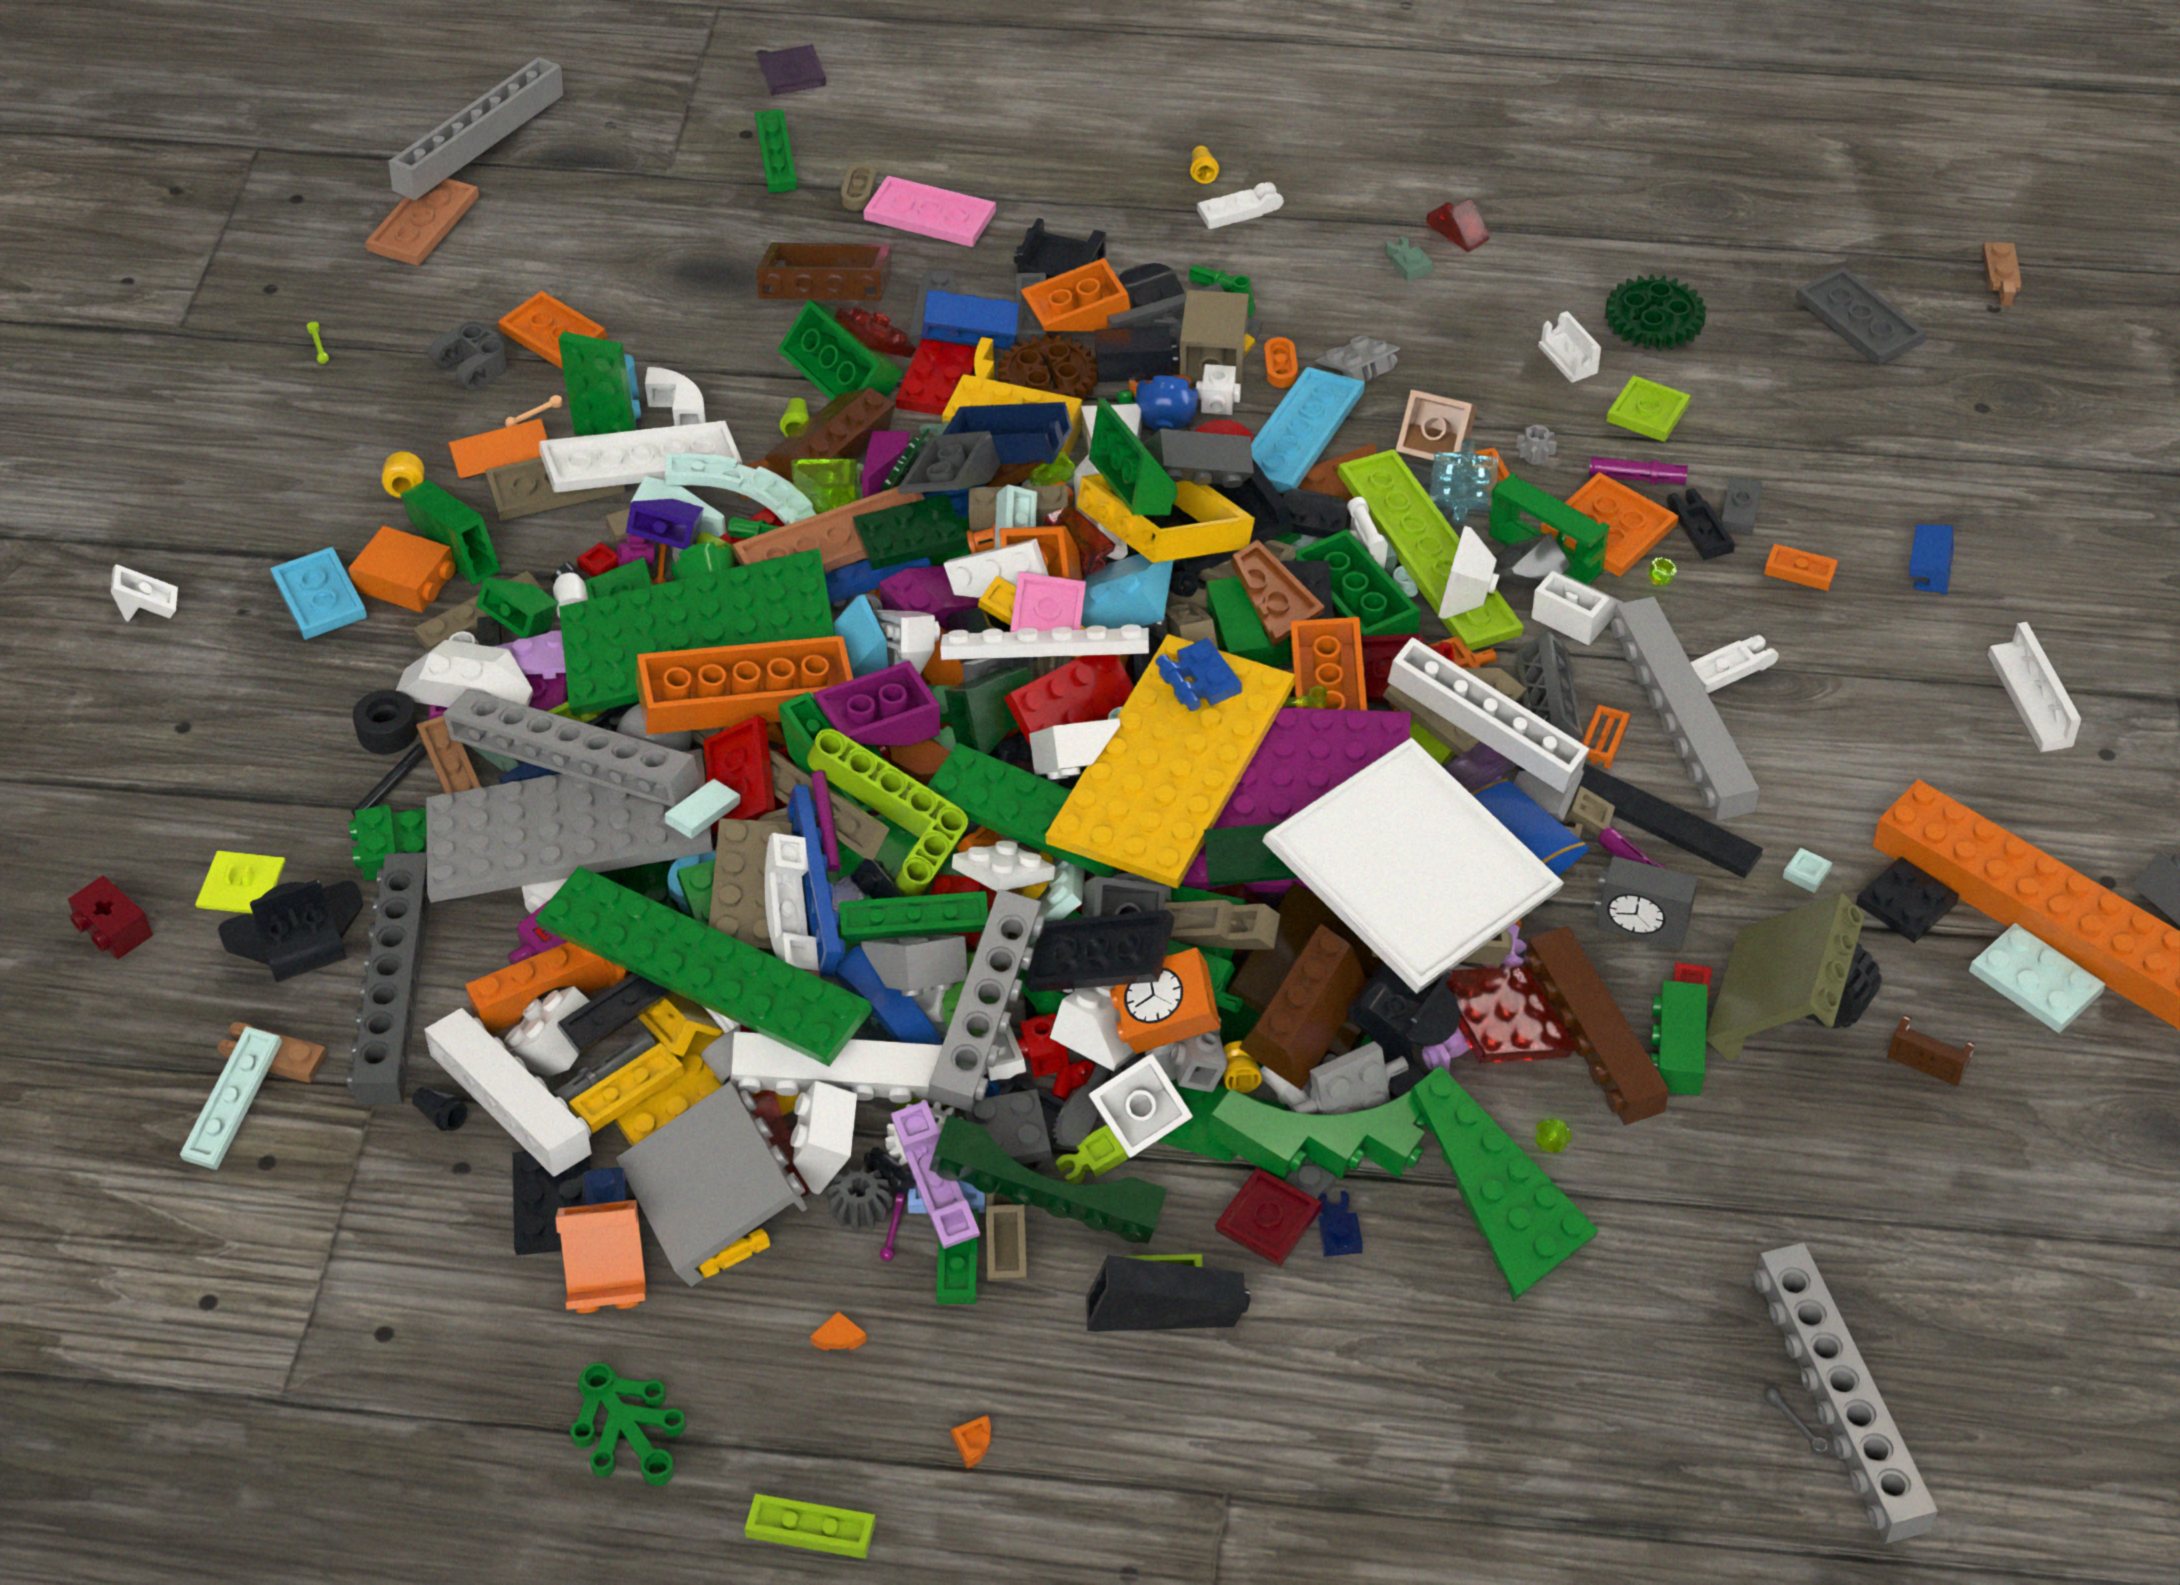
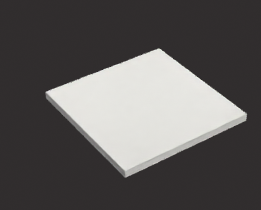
M1412 737L1266 833L1262 841L1416 994L1444 975L1448 969L1451 970L1557 893L1564 884L1561 879Z

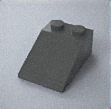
M990 431L931 436L898 488L899 493L960 490L990 482L1001 465Z

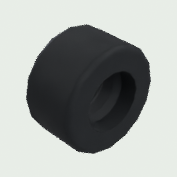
M386 689L372 692L357 702L353 710V723L357 738L362 747L372 753L382 755L397 753L413 743L418 734L416 727L418 721L414 705L409 697L400 691Z

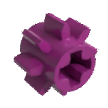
M626 535V542H619L617 546L619 567L643 557L649 566H653V543L644 542L645 538L635 535Z

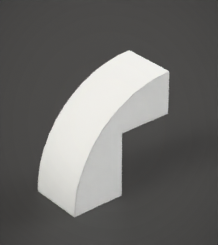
M647 367L645 389L648 407H673L675 426L706 423L702 394L690 379L672 370Z

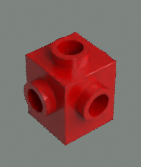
M1056 1013L1046 1016L1039 1015L1020 1022L1022 1037L1017 1038L1016 1041L1023 1058L1028 1059L1034 1078L1057 1073L1061 1068L1069 1065L1068 1047L1050 1038L1057 1017Z

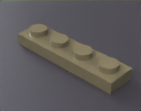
M528 571L508 580L535 585L545 592L544 588ZM478 596L413 628L414 636L425 650L429 652L444 640H449L457 632L465 631L473 635L477 634V617H487L489 615L476 607Z

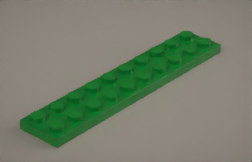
M581 866L576 868L535 918L539 928L829 1067L873 1010L870 1001Z

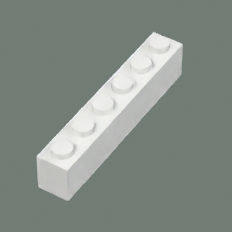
M1412 637L1393 660L1388 683L1564 794L1582 770L1589 751L1588 747Z
M460 1008L424 1029L430 1055L553 1177L592 1154L589 1142L591 1130L585 1120L581 1117L576 1118L569 1111L567 1104L561 1097L555 1098L548 1091L546 1084L539 1076L534 1078L518 1056L513 1057L510 1055L501 1039L497 1036L493 1038L486 1031L484 1024L478 1017L472 1018L463 1008Z
M734 1032L731 1045L729 1081L740 1092L746 1089L752 1094L760 1090L776 1091L779 1095L793 1096L798 1094V1092L806 1093L816 1080L857 1094V1100L861 1101L882 1097L889 1098L890 1101L896 1103H906L912 1099L927 1100V1103L934 1105L936 1101L928 1099L929 1082L943 1045L850 1039L829 1067L760 1033Z

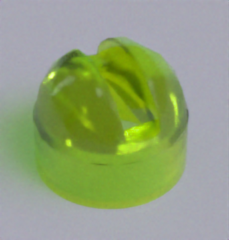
M1655 558L1649 568V579L1656 586L1661 584L1663 586L1669 585L1676 575L1677 567L1669 559Z

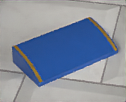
M1505 777L1486 783L1469 792L1557 877L1589 850L1584 842Z

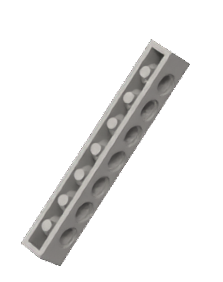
M466 689L443 713L451 740L671 807H675L682 802L700 783L694 755L494 697L486 693Z
M1805 1243L1760 1253L1757 1269L1753 1273L1755 1286L1759 1293L1765 1294L1769 1302L1771 1319L1776 1326L1780 1325L1784 1333L1786 1350L1789 1356L1796 1358L1801 1369V1380L1805 1389L1813 1393L1817 1402L1819 1419L1823 1425H1828L1833 1435L1835 1452L1839 1459L1845 1460L1850 1470L1852 1487L1856 1494L1862 1495L1867 1505V1516L1872 1528L1879 1530L1885 1544L1931 1532L1938 1510ZM1834 1388H1840L1845 1392H1840ZM1851 1422H1857L1862 1426L1854 1425ZM1867 1456L1876 1457V1458H1878L1880 1461L1872 1460V1459L1868 1458ZM1884 1491H1891L1895 1493L1897 1496L1889 1495Z

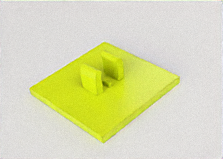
M217 851L196 901V908L253 914L250 902L261 898L267 891L276 887L286 862L285 858Z

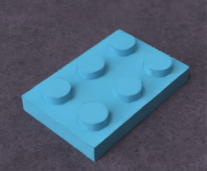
M333 547L270 568L272 577L304 640L367 618L365 607Z

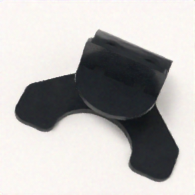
M318 879L307 883H284L270 889L261 898L250 902L253 916L243 914L225 920L219 925L218 932L224 949L228 953L267 964L272 970L276 983L346 960L341 939L362 910L363 900L357 885L352 881H343L324 889L321 881Z
M1382 961L1347 1008L1351 1021L1365 1032L1372 1042L1375 1041L1382 1048L1385 1064L1400 1056H1403L1407 1061L1409 1070L1390 1078L1389 1093L1397 1099L1412 1090L1417 1083L1426 1077L1414 1061L1412 1043L1426 1047L1440 1045L1455 1033L1461 1018L1466 1017L1472 1026L1484 1010L1482 999L1459 981H1447L1453 974L1450 969L1439 980H1435L1416 994Z

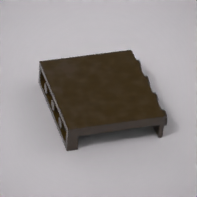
M1293 882L1274 909L1280 914L1274 949H1250L1225 993L1242 998L1243 1003L1261 1013L1303 944L1320 923L1352 945L1367 981L1383 960L1380 957H1372V949L1321 899ZM1347 1016L1324 1056L1333 1054L1341 1057L1356 1050L1357 1048L1353 1046L1356 1038L1361 1041L1366 1033L1358 1028Z

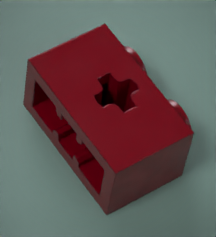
M104 875L68 898L72 914L69 917L76 929L81 933L87 931L93 943L100 951L104 952L107 950L117 960L153 936L145 912Z

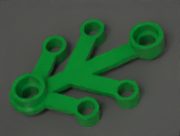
M604 1363L588 1365L582 1371L578 1380L579 1391L584 1397V1402L577 1422L570 1429L573 1444L578 1448H587L595 1442L596 1433L593 1422L602 1403L608 1412V1416L597 1451L590 1457L593 1474L597 1477H608L615 1471L616 1463L613 1454L620 1432H622L641 1460L640 1468L645 1482L653 1486L665 1485L674 1475L672 1457L663 1449H654L637 1424L662 1427L663 1432L667 1436H679L686 1428L683 1412L676 1408L666 1411L652 1409L661 1406L666 1400L664 1385L658 1380L642 1382L618 1378L616 1372ZM598 1382L605 1383L601 1386L593 1387V1385ZM651 1391L660 1392L655 1397L647 1396V1394ZM617 1395L642 1397L644 1405L649 1408L623 1404ZM672 1419L680 1421L674 1426L667 1425L668 1421ZM581 1431H589V1432H590V1433H589L587 1436H585V1437H578V1436H577V1434H578L579 1432H581ZM600 1460L609 1461V1463L603 1467L596 1465ZM661 1468L665 1470L659 1474H652L655 1469Z

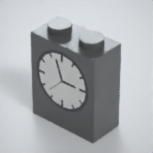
M1613 856L1609 870L1602 868L1597 889L1603 891L1598 892L1593 911L1599 913L1597 928L1682 949L1690 924L1698 877Z

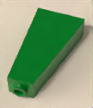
M429 480L400 493L410 522L428 540L451 547L456 569L470 584L475 585L501 571L483 517Z

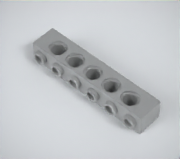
M998 889L930 1079L928 1099L972 1112L976 1100H983L989 1079L984 1078L987 1066L994 1068L1000 1051V1046L995 1045L999 1033L1006 1034L1012 1013L1007 1012L1010 1001L1017 1002L1021 992L1023 981L1018 980L1021 969L1028 970L1034 953V949L1029 947L1032 937L1039 938L1042 932L1045 917L1040 916L1041 901ZM1012 932L1016 933L1020 937L1011 940L1005 938L1003 935L1005 933ZM996 964H1002L1007 966L1009 969L1003 972H998L994 970L992 966ZM985 996H991L997 1002L985 1004L980 999ZM972 1029H981L986 1034L982 1037H974L968 1032ZM967 1061L975 1067L970 1070H962L957 1067V1064Z

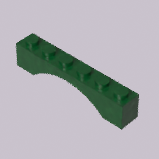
M950 1115L946 1117L929 1168L930 1171L936 1172L944 1180H959L973 1185L980 1192L987 1194L995 1192L1010 1197L1011 1201L1018 1205H1033L1045 1209L1054 1217H1069L1081 1221L1090 1229L1097 1231L1107 1230L1119 1234L1121 1238L1131 1243L1143 1242L1149 1244L1167 1188L1131 1176L1114 1182L1093 1185L1070 1184L1049 1179L1028 1170L1009 1157L994 1142L983 1126Z

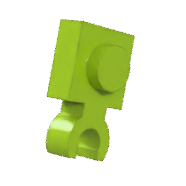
M1105 1125L1088 1135L1076 1146L1077 1154H1065L1059 1157L1055 1163L1060 1173L1068 1168H1075L1073 1172L1065 1176L1067 1183L1079 1184L1084 1179L1085 1173L1090 1170L1097 1178L1127 1160L1128 1156L1108 1125Z

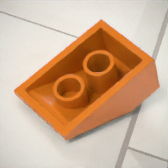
M1105 258L1021 289L1022 296L1044 331H1095V329H1108L1107 316L1130 310L1128 293Z

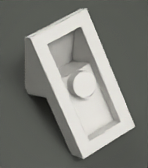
M115 564L112 572L111 594L126 622L130 621L139 607L167 618L172 617L176 611L178 587Z

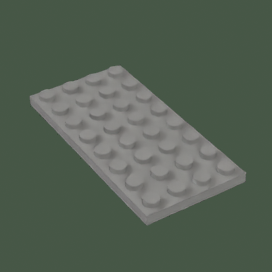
M702 749L682 751L694 755L700 783L687 797L707 784ZM563 773L427 797V894L430 903L566 879L571 876L578 866L594 873L711 853L714 852L711 825L691 839L665 823V813L673 807Z

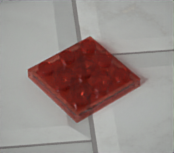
M1528 967L1451 970L1453 974L1444 985L1451 990L1458 1002L1460 1009L1458 1027L1479 1063L1571 1057L1576 1047Z

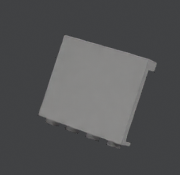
M731 1081L616 1157L620 1167L624 1168L626 1179L675 1273L690 1287L704 1279L697 1268L698 1266L794 1202L802 1212L807 1209L800 1196L805 1192L802 1184L794 1173L788 1175L785 1166L789 1164L787 1157L777 1144L772 1146L769 1138L774 1135L770 1127L762 1117L757 1119L753 1112L758 1108L756 1102L746 1089L740 1092Z

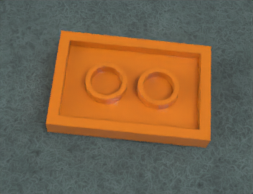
M540 291L497 321L500 332L562 370L563 365L558 339L563 331L603 340L607 338L605 328L543 291Z

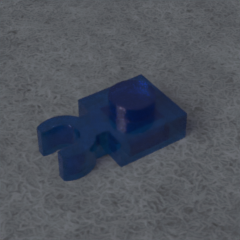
M1341 1191L1340 1203L1337 1205L1330 1204L1327 1201L1326 1193H1321L1322 1209L1320 1212L1323 1216L1318 1217V1228L1324 1257L1362 1253L1363 1242L1357 1212L1348 1213V1193Z

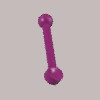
M898 1192L896 1194L895 1208L886 1244L879 1253L883 1261H891L894 1258L895 1252L892 1248L902 1207L905 1205L906 1194L902 1195Z

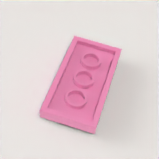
M887 176L864 209V220L973 247L995 214L996 202Z

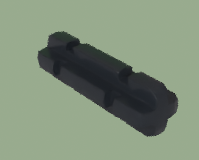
M875 1147L872 1148L870 1153H865L864 1161L868 1163V1168L873 1172L879 1170L882 1179L888 1180L891 1187H894L898 1193L902 1195L907 1194L909 1189L915 1188L916 1182L912 1178V1174L882 1149Z

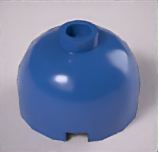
M1153 376V382L1146 384L1145 379L1140 381L1136 386L1135 403L1141 409V421L1155 432L1160 429L1180 430L1186 427L1195 416L1197 410V388L1195 387L1193 391L1188 388V381L1174 376Z

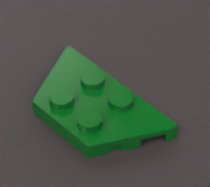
M1177 1079L1170 1080L1193 1117L1160 1138L1158 1142L1230 1163L1238 1154L1206 1135L1211 1113L1227 1095L1229 1090L1216 1085L1212 1093L1178 1086ZM1246 1093L1243 1094L1257 1102L1286 1111L1285 1104Z

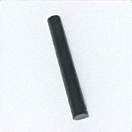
M420 743L417 744L351 811L353 816L355 817V810L375 807L427 755L425 746Z

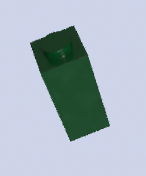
M1007 666L944 690L956 744H963L987 755L1017 723L1003 697L1033 681L1029 667Z

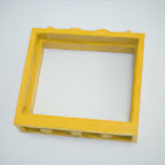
M1102 474L1082 476L1079 494L1077 495L1076 506L1153 563L1241 550L1250 544L1255 520L1254 517L1210 486L1195 485L1193 481L1175 483L1177 486V499L1173 504L1200 523L1160 529L1142 515H1132L1124 502L1120 500L1103 478Z

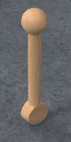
M554 395L550 397L549 402L515 418L508 417L505 425L506 427L517 425V423L551 407L559 408L562 406L561 396Z

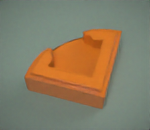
M839 1311L810 1336L811 1344L825 1351L844 1348L852 1350L867 1341L866 1333Z
M988 1415L950 1430L951 1438L967 1469L977 1464L985 1456L991 1442V1425Z

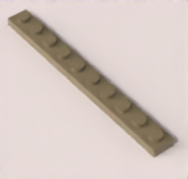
M730 727L691 730L692 738L703 745L704 739ZM769 747L774 795L788 804L794 785H808L810 800H815L812 776ZM828 787L836 838L862 857L874 861L890 828ZM816 807L815 824L819 826V819Z

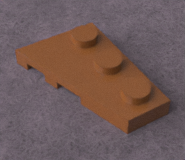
M1258 539L1233 554L1231 565L1273 647L1291 635L1290 621L1315 620L1323 614L1325 606Z

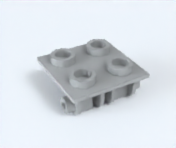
M1358 336L1353 338L1350 344L1344 347L1332 348L1326 351V355L1316 359L1315 362L1341 370L1345 377L1369 381L1372 377L1375 378L1394 369L1395 364L1398 362L1394 352L1400 350V348L1382 340L1377 341L1368 338V336Z

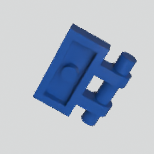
M1208 637L1177 650L1179 662L1171 661L1166 654L1160 655L1156 659L1155 663L1160 669L1159 674L1165 683L1171 684L1174 688L1176 699L1180 704L1186 705L1190 711H1195L1201 706L1199 699L1205 697L1212 706L1242 693V683ZM1190 676L1194 683L1186 682L1184 678Z

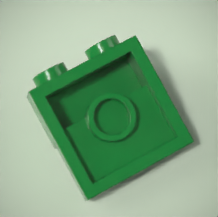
M390 805L355 810L356 820L349 821L352 841H358L359 846L352 847L355 868L362 867L365 881L377 879L378 868H383L385 854L427 853L426 808L392 814Z

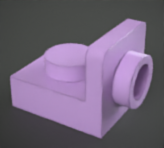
M1466 1017L1460 1019L1457 1030L1447 1041L1436 1046H1425L1422 1049L1423 1060L1430 1070L1435 1069L1436 1066H1442L1449 1073L1450 1059L1459 1057L1467 1050H1470L1473 1027Z

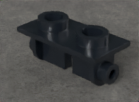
M865 858L849 878L864 897L868 894L872 899L905 897L894 884L895 879L886 870L882 861H877L876 859L873 861Z

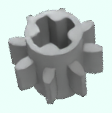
M1541 425L1525 428V435H1518L1516 448L1520 449L1519 457H1524L1526 462L1533 465L1548 462L1549 455L1556 454L1557 442L1553 441L1554 432H1549L1546 427Z

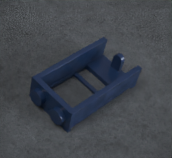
M1066 402L959 407L942 435L990 431L1001 464L1030 463L1031 460H1034V463L1044 460L1045 464H1053L1073 428Z

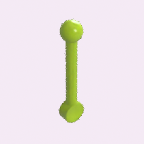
M309 322L307 330L312 334L318 352L317 361L320 364H325L328 362L329 356L324 352L318 334L320 331L318 322Z

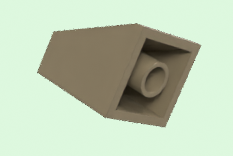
M1187 290L1180 339V375L1191 379V387H1196L1197 381H1203L1205 364L1236 366V383L1241 384L1242 390L1249 294Z

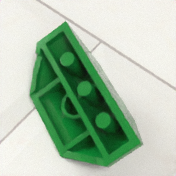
M806 692L780 704L778 710L789 755L797 766L811 775L815 771L810 768L807 756L814 740L821 730L834 728L814 699V694ZM859 744L886 761L875 745ZM827 780L829 788L866 813L875 810Z

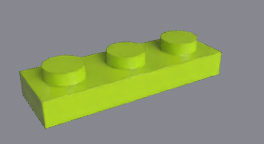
M755 1494L744 1531L746 1538L866 1559L876 1520L875 1514Z

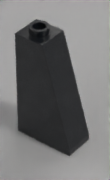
M1107 1255L1086 1296L1087 1331L1234 1327L1242 1312L1246 1313L1249 1308L1250 1291L1245 1289L1243 1272Z

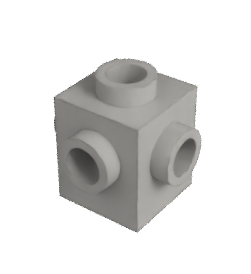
M1207 1032L1173 1044L1170 1051V1062L1174 1065L1178 1086L1213 1093L1227 1067V1054L1223 1051L1220 1035Z

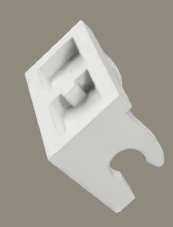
M1566 311L1559 315L1558 326L1554 330H1552V324L1546 321L1538 347L1568 380L1573 383L1597 374L1601 347L1570 313Z

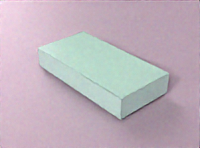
M712 779L666 812L665 823L692 839L740 804V794Z

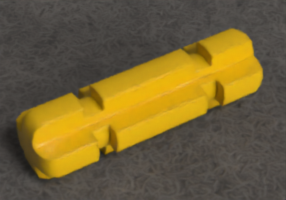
M757 1229L747 1234L746 1239L741 1237L697 1268L704 1278H708L720 1272V1268L724 1270L752 1256V1252L758 1253L769 1248V1237L764 1229Z

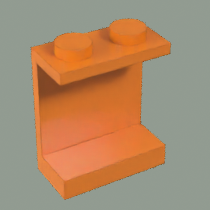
M637 1200L558 1208L555 1219L557 1233H560L567 1287L566 1310L576 1309L577 1313H591L598 1311L600 1306L613 1304L618 1309H627L638 1306L639 1301H645L647 1288Z

